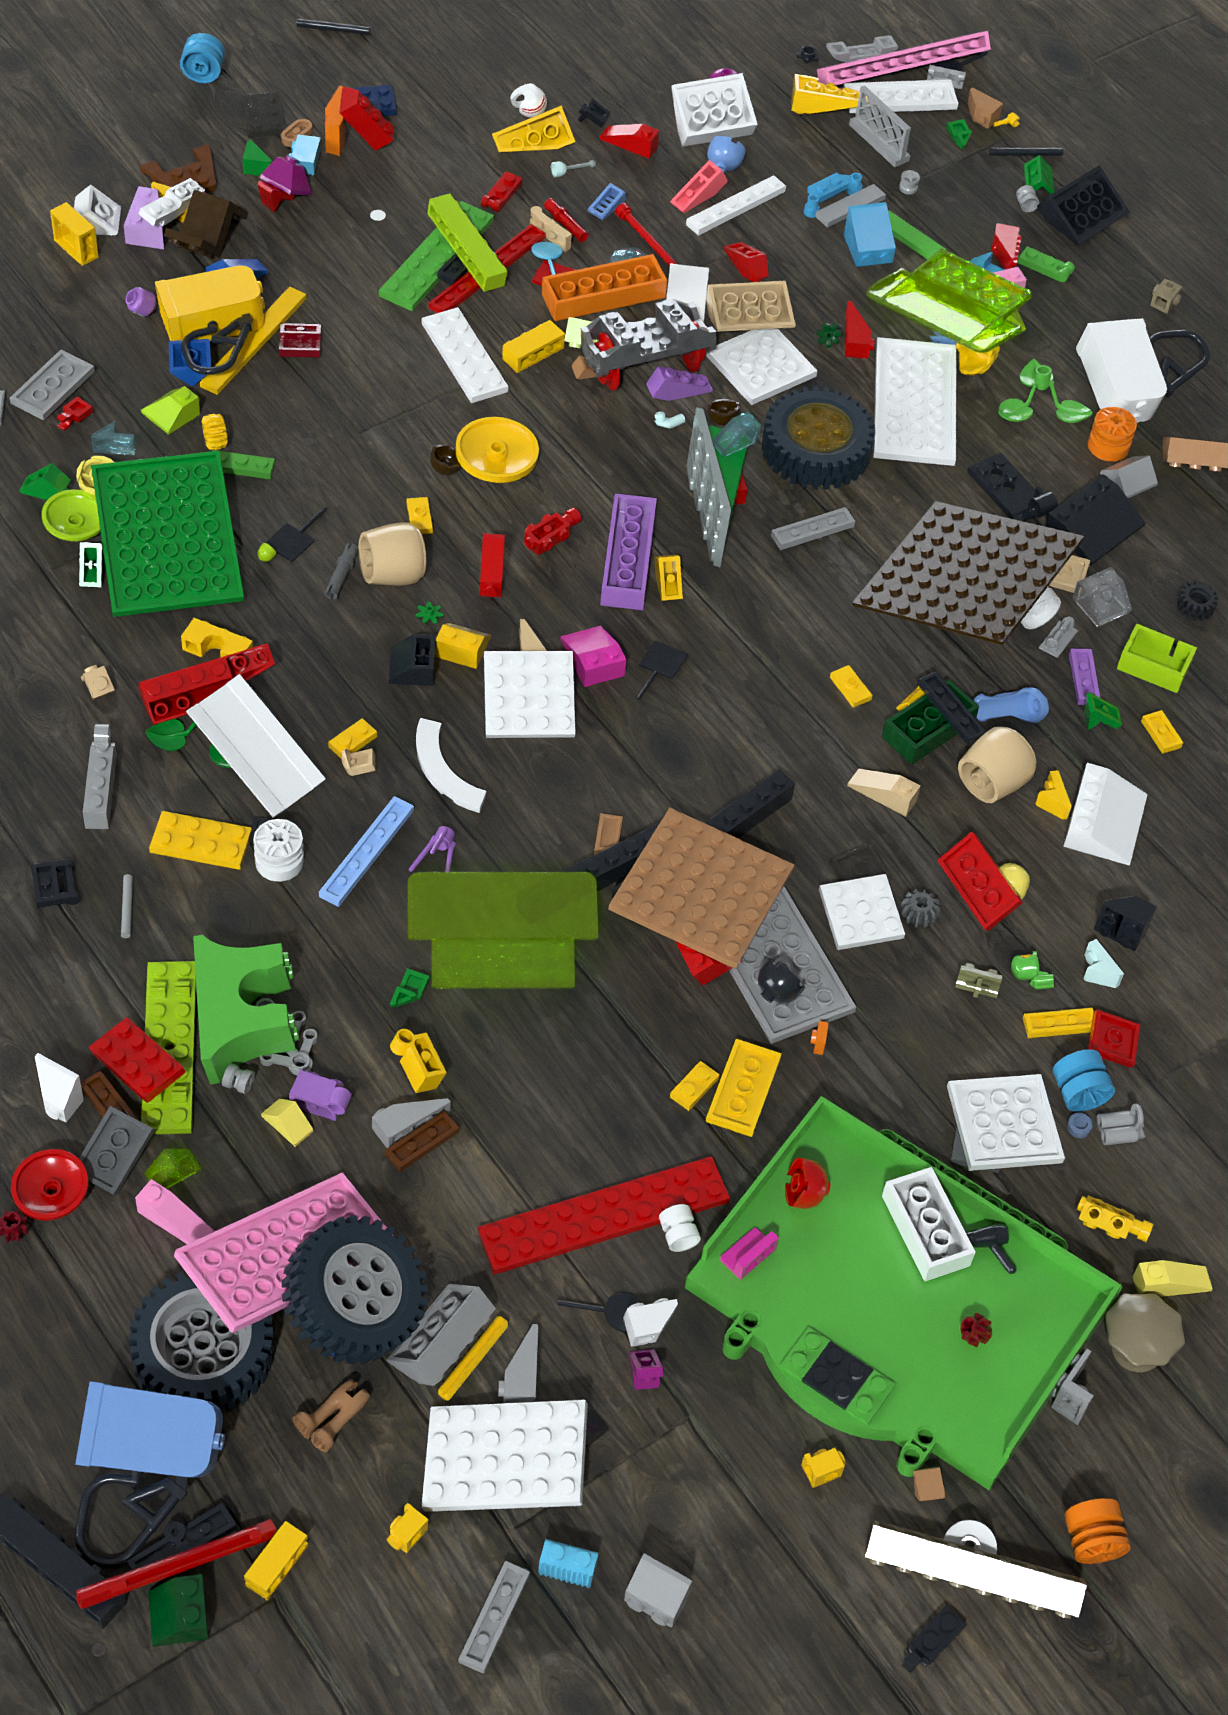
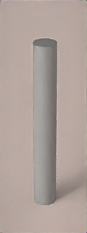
M129 874L123 876L122 938H129L131 936L133 876Z

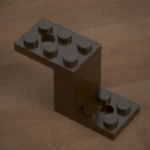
M193 190L181 232L166 228L164 236L170 239V243L190 253L196 252L209 259H212L213 256L220 258L231 219L238 221L239 218L246 220L248 212L229 200Z

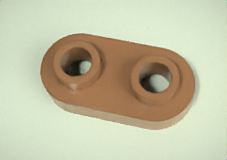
M307 119L296 120L281 133L282 144L292 148V142L296 141L297 135L310 136L312 134V123Z

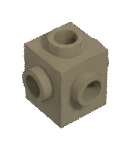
M1164 279L1160 285L1157 284L1153 289L1150 306L1168 314L1174 305L1177 306L1182 298V295H1180L1182 286Z

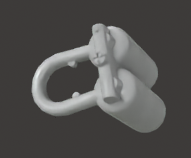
M1133 1104L1130 1111L1097 1114L1096 1123L1099 1131H1101V1140L1104 1146L1137 1142L1139 1139L1145 1138L1142 1128L1144 1127V1116L1139 1104Z

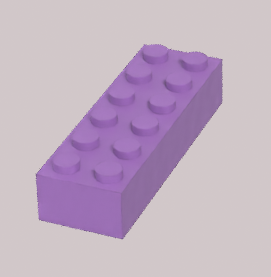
M615 493L600 605L643 610L657 498Z

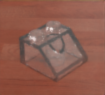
M1112 567L1077 582L1072 599L1097 627L1132 611L1125 583Z

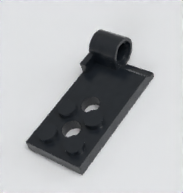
M998 453L968 467L967 473L1010 519L1026 522L1034 517L1041 518L1058 507L1057 498L1052 492L1048 491L1045 493L1040 486L1035 489L1002 453ZM1005 487L1012 488L1013 490H1006Z

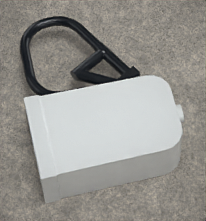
M1143 318L1088 323L1076 346L1077 353L1082 360L1100 410L1106 407L1125 409L1135 417L1137 423L1150 420L1163 397L1169 398L1178 387L1204 368L1210 359L1207 343L1198 334L1189 330L1157 332L1149 338ZM1188 337L1199 344L1203 352V358L1190 370L1184 371L1175 361L1166 356L1160 369L1153 350V344L1162 338ZM1169 368L1179 376L1172 383L1166 381Z

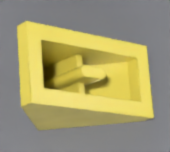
M278 1099L261 1113V1116L295 1147L313 1132V1128L296 1101Z

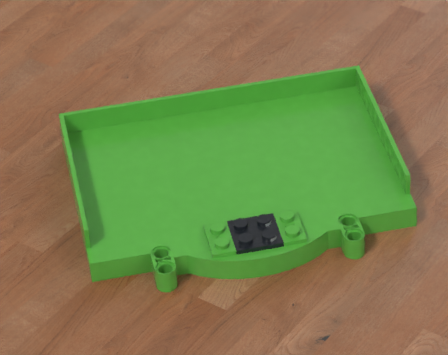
M821 1096L704 1245L700 1261L687 1276L685 1289L734 1321L726 1332L722 1351L727 1358L732 1360L740 1359L750 1346L762 1353L770 1372L780 1387L795 1403L816 1419L853 1436L878 1441H894L903 1447L897 1461V1469L906 1477L914 1476L913 1470L921 1469L931 1453H933L987 1490H990L1052 1397L1058 1381L1064 1372H1068L1075 1356L1082 1352L1106 1316V1312L1118 1298L1122 1285L1068 1252V1244L1062 1237L895 1132L889 1129H883L878 1132ZM796 1158L816 1161L825 1169L828 1181H830L829 1194L825 1196L818 1206L811 1209L794 1208L786 1202L785 1183L790 1184L791 1176L787 1174L792 1162ZM932 1167L965 1232L989 1224L1004 1223L1009 1231L1008 1244L1001 1245V1248L1016 1266V1273L1009 1274L989 1247H974L975 1255L971 1266L924 1282L882 1197L886 1182ZM753 1228H757L764 1236L773 1231L779 1237L776 1250L743 1279L740 1280L720 1261L721 1255ZM975 1313L985 1316L986 1319L992 1322L990 1325L992 1328L990 1340L986 1344L979 1342L977 1348L961 1339L963 1334L960 1329L963 1320L967 1316L974 1318ZM750 1322V1323L754 1324L755 1326H754V1327H748V1326H746L744 1323ZM736 1341L739 1342L741 1345L733 1346L730 1344V1342ZM918 1438H925L929 1443L924 1444ZM905 1458H912L913 1460H915L916 1463L910 1464L905 1460Z

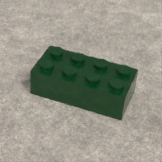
M950 679L946 680L945 683L976 719L979 705ZM924 695L885 721L882 738L913 765L958 733L929 698Z

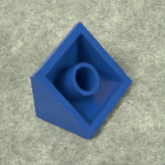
M210 339L191 340L188 344V349L193 362L201 367H211ZM182 340L169 341L170 373L193 387L206 375L196 373L187 366L181 350Z

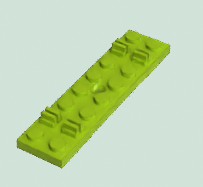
M195 961L148 962L145 1034L181 1064L186 1072L149 1103L142 1099L141 1122L155 1130L153 1134L192 1133L196 1006ZM167 1045L174 1046V1048L171 1050L165 1049Z

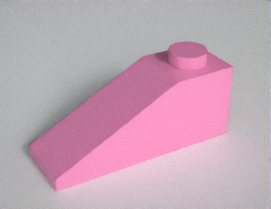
M152 1179L135 1197L138 1213L186 1244L214 1232L210 1226L171 1191Z

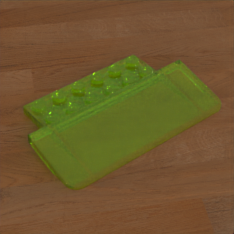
M942 248L912 273L901 268L877 281L866 292L869 299L980 353L988 352L1022 333V327L1007 320V318L1032 298V291Z
M416 872L408 879V940H431L432 989L574 988V940H598L596 879L587 872Z

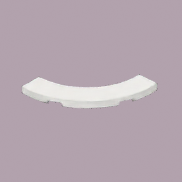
M420 718L416 733V749L418 760L425 776L441 794L451 798L454 803L468 810L480 813L486 797V791L460 779L445 763L439 748V734L442 723Z

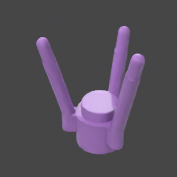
M446 826L439 827L436 834L432 836L430 842L413 862L409 871L412 872L418 866L429 850L431 854H434L437 849L441 851L448 849L445 872L449 873L453 850L456 846V843L453 841L455 837L454 831Z

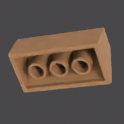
M1163 437L1162 439L1163 461L1169 462V466L1181 467V463L1189 464V468L1201 469L1203 465L1209 466L1211 471H1221L1222 468H1228V443Z

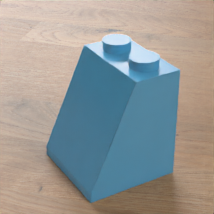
M886 202L854 205L848 208L844 238L856 267L893 263L896 247Z

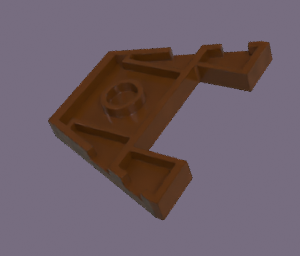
M209 144L193 148V155L198 162H193L190 165L174 168L167 172H163L156 160L140 165V172L143 175H149L155 183L174 187L191 178L205 190V193L216 190Z

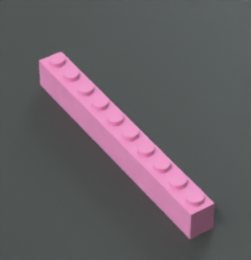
M988 31L977 32L817 69L818 79L820 83L826 85L829 82L838 85L990 50Z

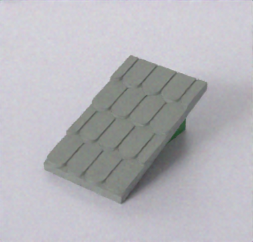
M696 407L687 460L690 490H693L696 511H699L703 540L707 541L709 561L713 562V566L721 567L750 434L709 426L704 410Z

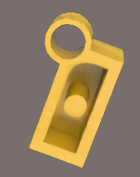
M400 1029L390 1043V1048L396 1055L403 1056L400 1063L415 1093L436 1089L447 1072L428 1034L414 1035L407 1029Z

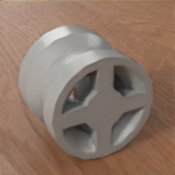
M912 170L904 171L901 175L900 191L905 194L916 193L920 179L919 174Z

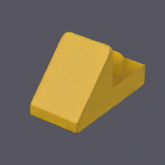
M1050 771L1048 779L1044 784L1045 791L1039 792L1036 805L1065 820L1068 818L1071 803L1059 771Z

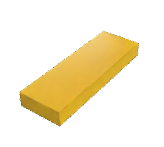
M1092 1007L1024 1014L1023 1022L1027 1037L1036 1038L1091 1032L1094 1011Z

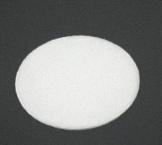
M374 210L370 214V217L376 221L383 220L386 216L381 210Z

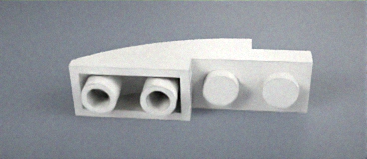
M190 178L168 189L165 196L142 207L139 215L152 226L157 224L164 226L188 209L193 190L203 193L205 190Z

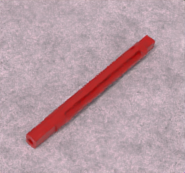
M270 1519L132 1571L76 1590L78 1605L81 1609L87 1608L131 1590L266 1542L274 1537L276 1527Z

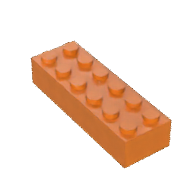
M654 254L542 277V297L554 321L666 297L667 279Z

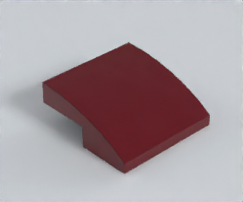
M281 323L279 357L320 358L321 324Z

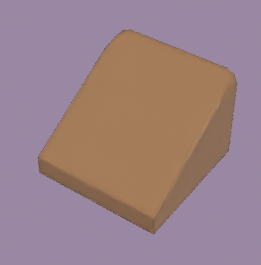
M578 356L572 364L576 379L596 377V373L587 364L585 357Z
M940 1467L913 1470L915 1496L919 1501L945 1498Z

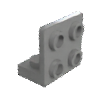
M1088 1348L1083 1355L1078 1353L1070 1364V1369L1067 1373L1064 1372L1052 1394L1055 1400L1051 1408L1077 1425L1082 1420L1094 1396L1084 1386L1075 1384L1092 1352Z

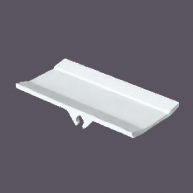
M240 674L186 711L273 818L325 780V777Z

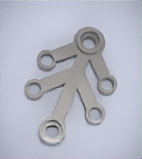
M263 998L256 1003V1006L275 1003L269 998ZM295 1011L293 1013L294 1018H303L301 1021L295 1020V1026L300 1031V1028L306 1024V1015L302 1011ZM307 1029L303 1032V1044L299 1052L296 1049L295 1051L286 1052L288 1056L278 1054L260 1056L261 1064L264 1066L272 1064L286 1066L292 1074L297 1076L300 1070L310 1072L313 1063L309 1053L312 1045L318 1040L317 1032L314 1029ZM308 1035H313V1036H314V1038H312V1039H308V1038H306V1037H307ZM270 1056L271 1059L265 1060L263 1057ZM299 1063L304 1064V1066L298 1067L296 1065Z

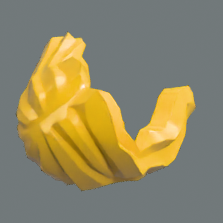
M990 331L979 332L972 338L966 337L956 343V348L959 351V371L969 376L981 375L997 359L1000 347Z

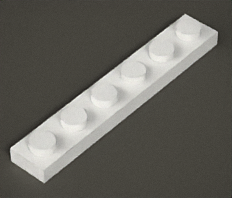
M772 176L688 218L686 225L697 235H700L784 193L786 185L775 176Z

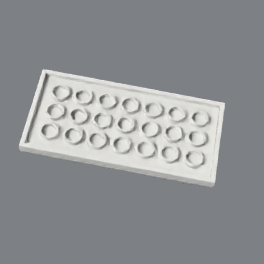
M877 337L873 458L955 465L956 345Z

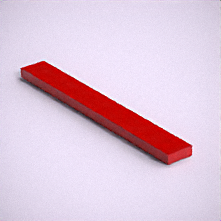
M530 224L494 253L497 255L500 263L508 268L530 251L534 244L544 240L546 233ZM468 272L431 300L428 308L436 313L454 309L481 289L471 273Z

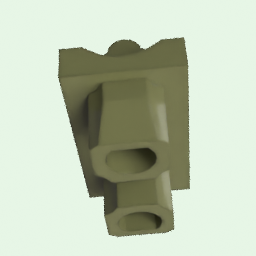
M966 963L960 967L955 988L974 992L973 997L978 998L979 994L997 998L1002 975H999L997 970L988 969L982 971L978 970L974 964Z

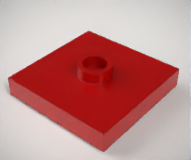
M1096 1010L1093 1013L1088 1050H1096L1100 1053L1102 1059L1132 1068L1136 1060L1140 1024Z

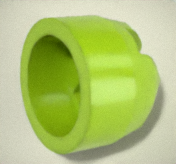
M263 543L257 551V555L262 561H270L277 554L267 543Z

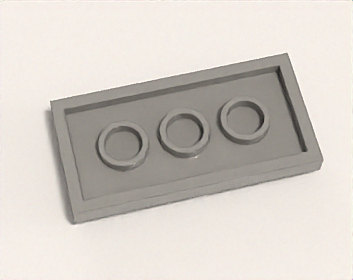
M60 350L10 397V403L45 420L95 372L94 366Z

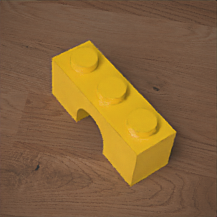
M193 618L181 635L182 650L199 657H203L208 650L214 648L221 649V657L253 648V641L247 637L239 636L229 632L227 629H221L207 621H201Z

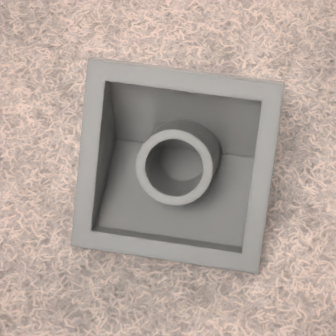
M1150 455L1130 457L1100 472L1101 475L1104 474L1119 485L1127 498L1153 488L1158 484Z

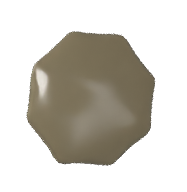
M1122 1294L1117 1302L1106 1312L1108 1342L1112 1347L1113 1355L1117 1362L1129 1371L1142 1373L1152 1370L1157 1366L1166 1365L1185 1344L1181 1315L1156 1294Z

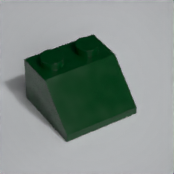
M202 1574L173 1578L148 1591L152 1647L208 1640Z

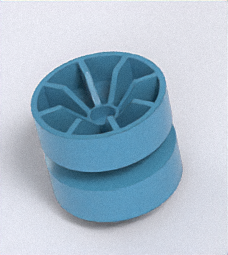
M1096 1050L1074 1052L1059 1060L1053 1067L1054 1077L1059 1088L1062 1089L1061 1094L1070 1111L1081 1112L1097 1108L1109 1101L1115 1094L1114 1085L1109 1074L1106 1073L1103 1059Z

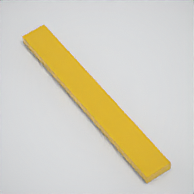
M289 286L263 314V327L248 333L234 365L222 373L206 375L200 381V387L218 395L280 328L281 323H285L306 300V294ZM234 346L215 366L222 365L228 361Z

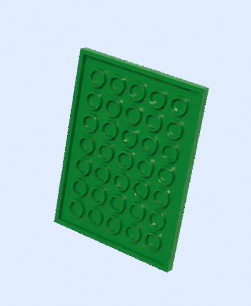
M219 451L91 465L113 617L244 601Z

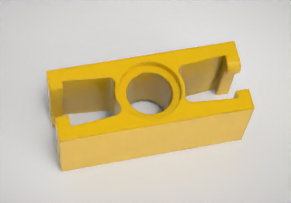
M285 1521L244 1575L246 1580L245 1586L268 1601L308 1547V1542H306L308 1535Z

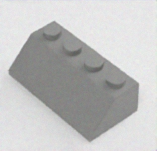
M448 1284L425 1312L423 1319L417 1322L420 1324L417 1330L411 1333L412 1336L392 1352L387 1361L417 1383L434 1386L442 1380L444 1373L450 1365L458 1360L459 1354L466 1345L473 1341L475 1334L489 1321L490 1315L496 1308L479 1287Z

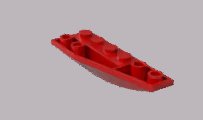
M266 643L139 682L138 689L145 709L153 725L188 715L186 712L188 709L206 699L240 674L247 682L274 666L275 663L269 645Z

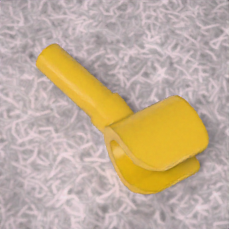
M1010 113L1006 119L993 122V126L996 127L1010 123L1012 127H1017L1020 124L1017 120L1020 118L1015 113Z

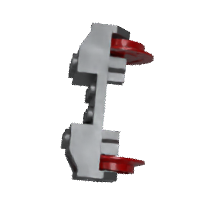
M668 299L655 303L656 318H646L642 321L626 323L618 312H610L597 317L587 326L580 327L581 347L587 364L590 368H593V372L596 373L599 381L603 385L606 384L610 390L615 391L620 383L619 370L634 364L680 355L691 372L698 371L700 362L705 358V353L716 349L715 329L713 327L707 328L700 319L697 307L693 302L684 303L675 299Z

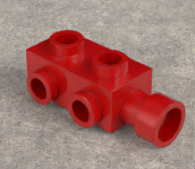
M572 507L565 511L563 516L557 512L553 515L546 514L537 525L530 524L526 528L524 544L537 555L549 551L554 545L565 541L570 536L571 526H575L582 521L579 511Z

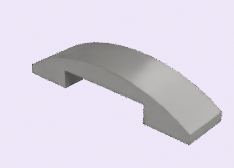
M891 35L875 37L872 44L846 47L843 42L826 44L833 58L842 62H851L886 54L898 49V45Z

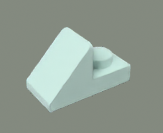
M1097 939L1089 942L1084 956L1091 966L1087 968L1083 979L1104 986L1118 987L1124 973Z

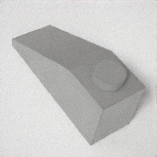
M448 1098L393 1104L388 1108L378 1110L372 1116V1129L386 1148H389L441 1112L445 1111L450 1115L451 1102Z
M538 1324L532 1325L506 1368L504 1381H499L498 1397H503V1404L535 1402Z

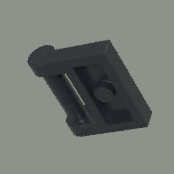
M72 859L31 865L37 908L66 903L68 905H76L80 902L79 893L76 892L73 873L75 864ZM59 871L64 872L67 890L64 893L59 892L57 872Z

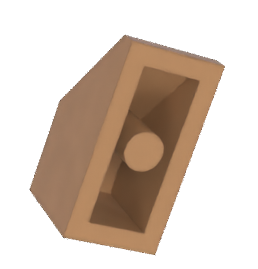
M973 87L970 89L967 104L972 120L989 129L993 122L1000 118L1003 103Z

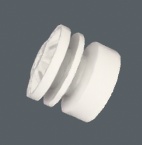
M1047 587L1021 621V624L1026 629H1035L1044 625L1059 610L1061 601L1051 588Z
M283 819L269 820L260 825L255 831L253 839L257 871L271 881L281 882L297 876L302 870L304 863L301 830L296 824Z

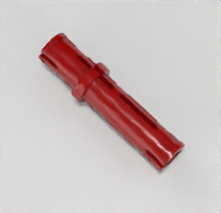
M553 198L548 199L544 203V208L553 215V219L556 222H560L580 243L586 241L589 233L568 214L564 207L559 206Z

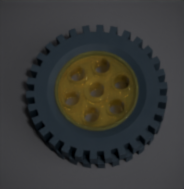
M813 386L812 391H808V387H802L801 393L797 389L791 390V396L786 392L782 395V400L778 397L766 413L761 447L768 466H773V472L776 474L781 472L782 479L786 480L790 477L791 484L796 485L797 481H799L803 488H806L807 484H811L814 490H818L819 485H823L824 490H829L832 484L836 489L840 488L841 482L846 486L850 484L851 479L853 481L857 480L859 474L862 475L865 472V468L869 465L875 439L874 421H871L872 416L870 413L866 414L867 408L864 405L859 407L860 402L857 399L851 402V396L847 393L842 397L839 390L835 389L834 393H830V388L824 387V391H819L817 386Z

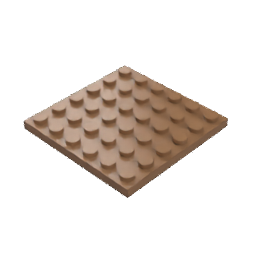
M669 808L610 902L608 910L737 969L790 877L794 864Z

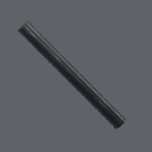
M297 19V27L370 34V27Z
M989 148V155L1063 156V148Z

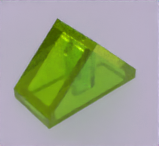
M164 1149L144 1174L148 1181L152 1179L167 1189L201 1170V1167L189 1149Z

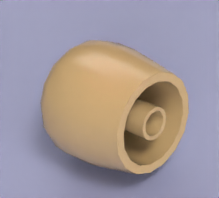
M400 522L361 533L358 546L362 575L368 584L405 586L415 584L424 576L426 571V549L423 536L417 527L408 522Z
M993 727L975 741L959 761L958 771L964 785L975 797L985 803H994L1029 782L1035 774L1037 762L1031 745L1017 731L1008 727Z

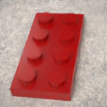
M973 832L969 833L937 860L986 931L992 929L1024 903L978 836Z
M127 1017L89 1046L91 1053L146 1103H149L186 1073L181 1064Z

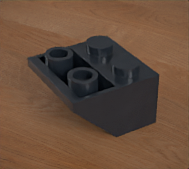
M412 634L391 647L389 684L433 686L435 635Z
M1138 896L1107 900L1103 903L1094 930L1102 936L1118 942L1123 947L1136 951L1147 933L1157 906Z

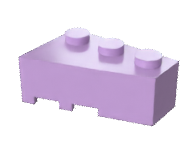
M138 186L124 223L126 244L164 249L162 225L152 226L139 215L142 207L159 199L158 189Z

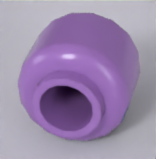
M136 287L131 289L126 295V304L131 312L140 316H148L155 311L157 306L156 297L151 291L142 287Z

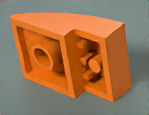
M343 86L338 87L325 108L326 152L337 156L341 155L347 138V121L339 113Z

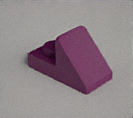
M655 1349L630 1351L629 1359L635 1390L658 1388L660 1386V1377H663V1366Z

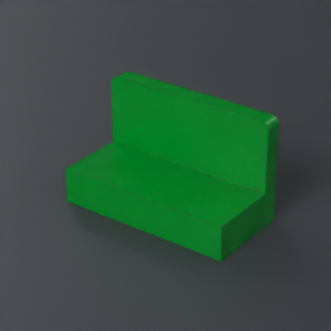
M1040 155L1025 163L1026 185L1032 186L1035 191L1044 187L1050 194H1053V172L1048 163Z

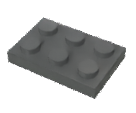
M110 1106L79 1157L86 1168L89 1182L117 1196L155 1130Z

